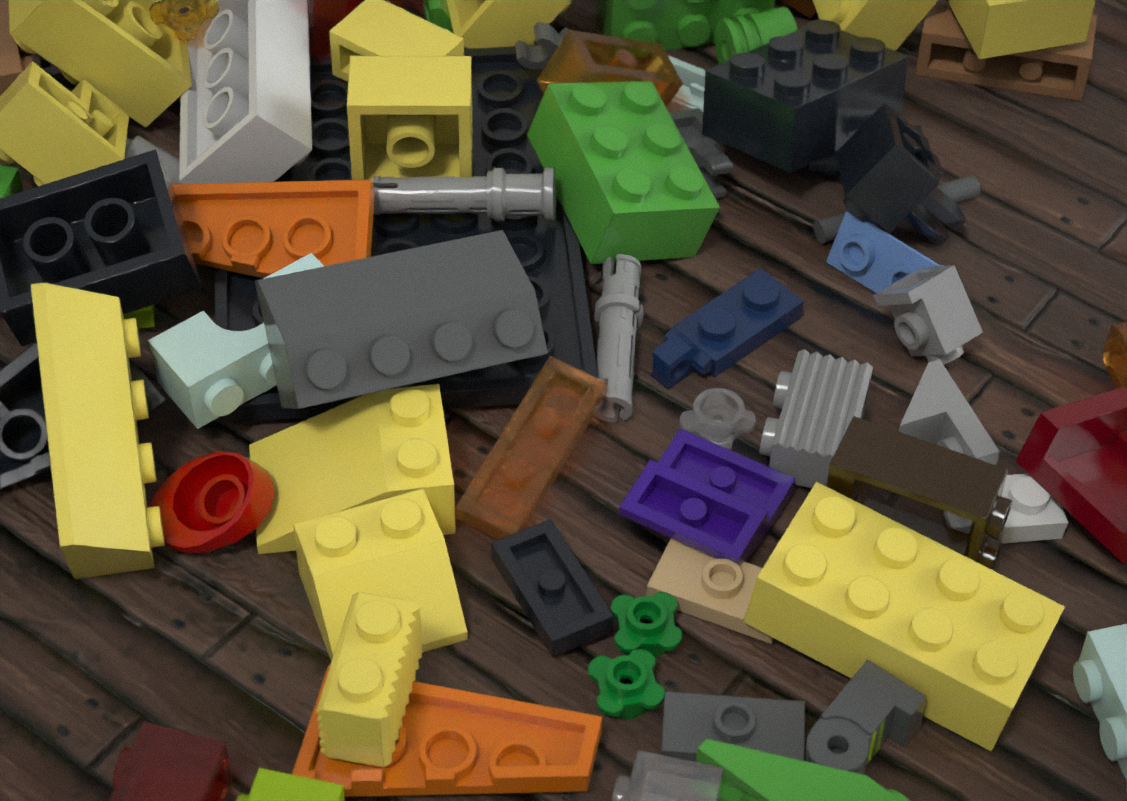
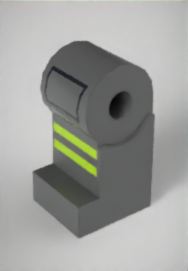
M866 660L812 727L806 741L805 761L865 775L867 764L888 738L906 748L918 733L927 696L869 660Z

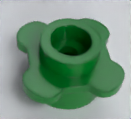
M658 592L653 596L637 598L627 594L616 597L611 603V613L613 617L618 619L619 629L614 639L617 648L629 654L633 650L643 649L650 652L654 657H658L666 651L676 649L682 641V631L675 626L673 616L677 611V600L666 592ZM641 620H651L652 623H650V624H644V623H641L640 621H641Z
M643 649L633 650L629 655L618 656L614 659L607 656L595 657L589 664L588 675L598 685V709L608 716L619 719H633L643 715L648 709L652 710L659 707L664 700L665 690L660 684L656 683L654 678L655 657ZM622 679H630L633 683L622 684L620 681Z

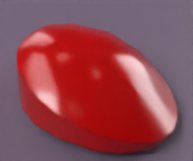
M218 451L198 457L176 470L157 490L150 507H160L164 542L170 549L185 553L210 552L239 541L259 527L272 506L274 498L273 481L265 468L239 453Z

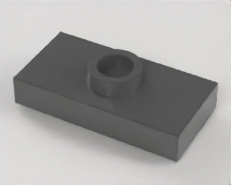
M665 691L661 764L696 767L697 748L706 739L804 761L805 701Z

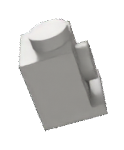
M955 265L919 268L873 295L877 306L890 307L895 319L894 327L896 334L907 347L910 356H926L928 362L940 359L943 364H946L964 353L963 344L983 333Z

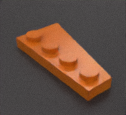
M328 665L292 775L344 785L345 797L588 791L602 732V716L413 681L412 692L409 693V704L405 705L406 715L402 717V727L399 728V739L395 741L396 751L392 752L391 764L379 767L326 757L320 752L322 746L319 745L321 738L318 737L320 730L318 729L319 722L317 721L318 714L316 713L330 665Z

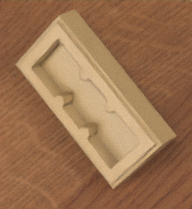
M673 538L670 539L647 584L646 596H653L658 592L669 593L677 600V611L770 644L774 641V638L743 622L756 579L762 567L743 562L739 566L728 559L715 558Z

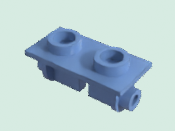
M849 210L845 212L826 261L875 293L919 268L944 266L939 265L886 233L873 222H861Z

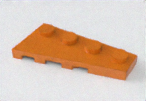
M371 180L172 184L195 264L265 278L310 253L324 266L371 257L375 191Z

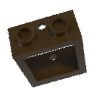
M853 416L830 462L826 487L991 570H994L1002 546L1001 541L992 537L1000 538L1013 500L1002 497L1008 469ZM868 484L972 520L970 533L966 534L866 498Z

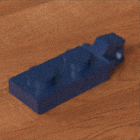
M760 268L674 325L664 335V342L652 351L654 358L651 377L667 390L695 371L702 375L709 373L715 378L798 321L802 316L804 301Z

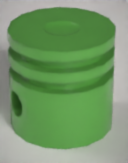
M781 6L763 12L746 13L744 16L735 15L731 18H720L715 26V47L718 63L721 64L730 60L735 54L746 53L763 46L774 37L785 36L797 31V25L792 13L787 7Z

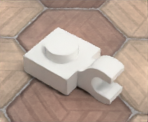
M1028 473L1007 475L1002 497L1013 500L1004 530L998 540L1005 544L1062 539L1068 524L1062 505ZM947 511L943 512L948 527L966 534L970 533L972 520Z

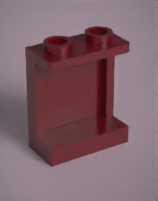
M1123 386L1041 412L1015 462L1125 565L1127 564V389Z

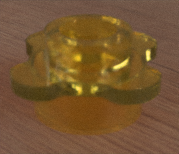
M159 0L150 6L149 14L155 24H165L172 29L178 40L191 41L197 37L198 28L207 19L217 16L219 5L217 0ZM181 8H189V11L185 14L179 12Z

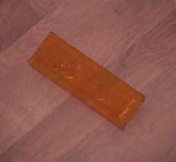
M550 356L457 504L456 519L497 539L524 530L605 398L607 382Z

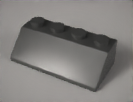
M503 230L255 280L282 408H305L548 354L535 289Z

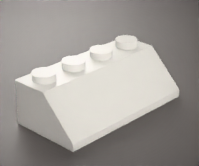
M208 0L184 22L192 86L181 95L179 182L182 184L274 182L291 167H297L302 164L310 151H312L307 0Z

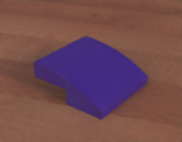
M679 429L658 462L649 460L619 506V515L715 558L728 559L740 566L762 542L794 495L796 478L683 429Z

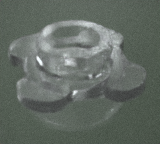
M712 388L703 391L696 397L693 411L683 412L680 416L679 425L681 429L731 450L733 441L739 435L754 430L756 417L752 411L745 409L742 399L733 391L724 388Z

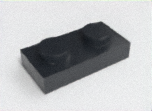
M551 519L491 542L492 561L552 657L613 632V614Z

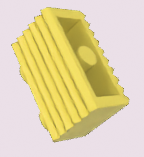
M362 592L352 595L316 710L318 714L317 721L319 722L318 729L320 730L318 737L321 738L319 745L322 746L320 752L326 757L385 767L392 763V752L396 751L395 741L399 739L402 717L406 715L405 705L409 704L412 682L416 680L415 671L419 669V659L422 658L420 608L414 601Z

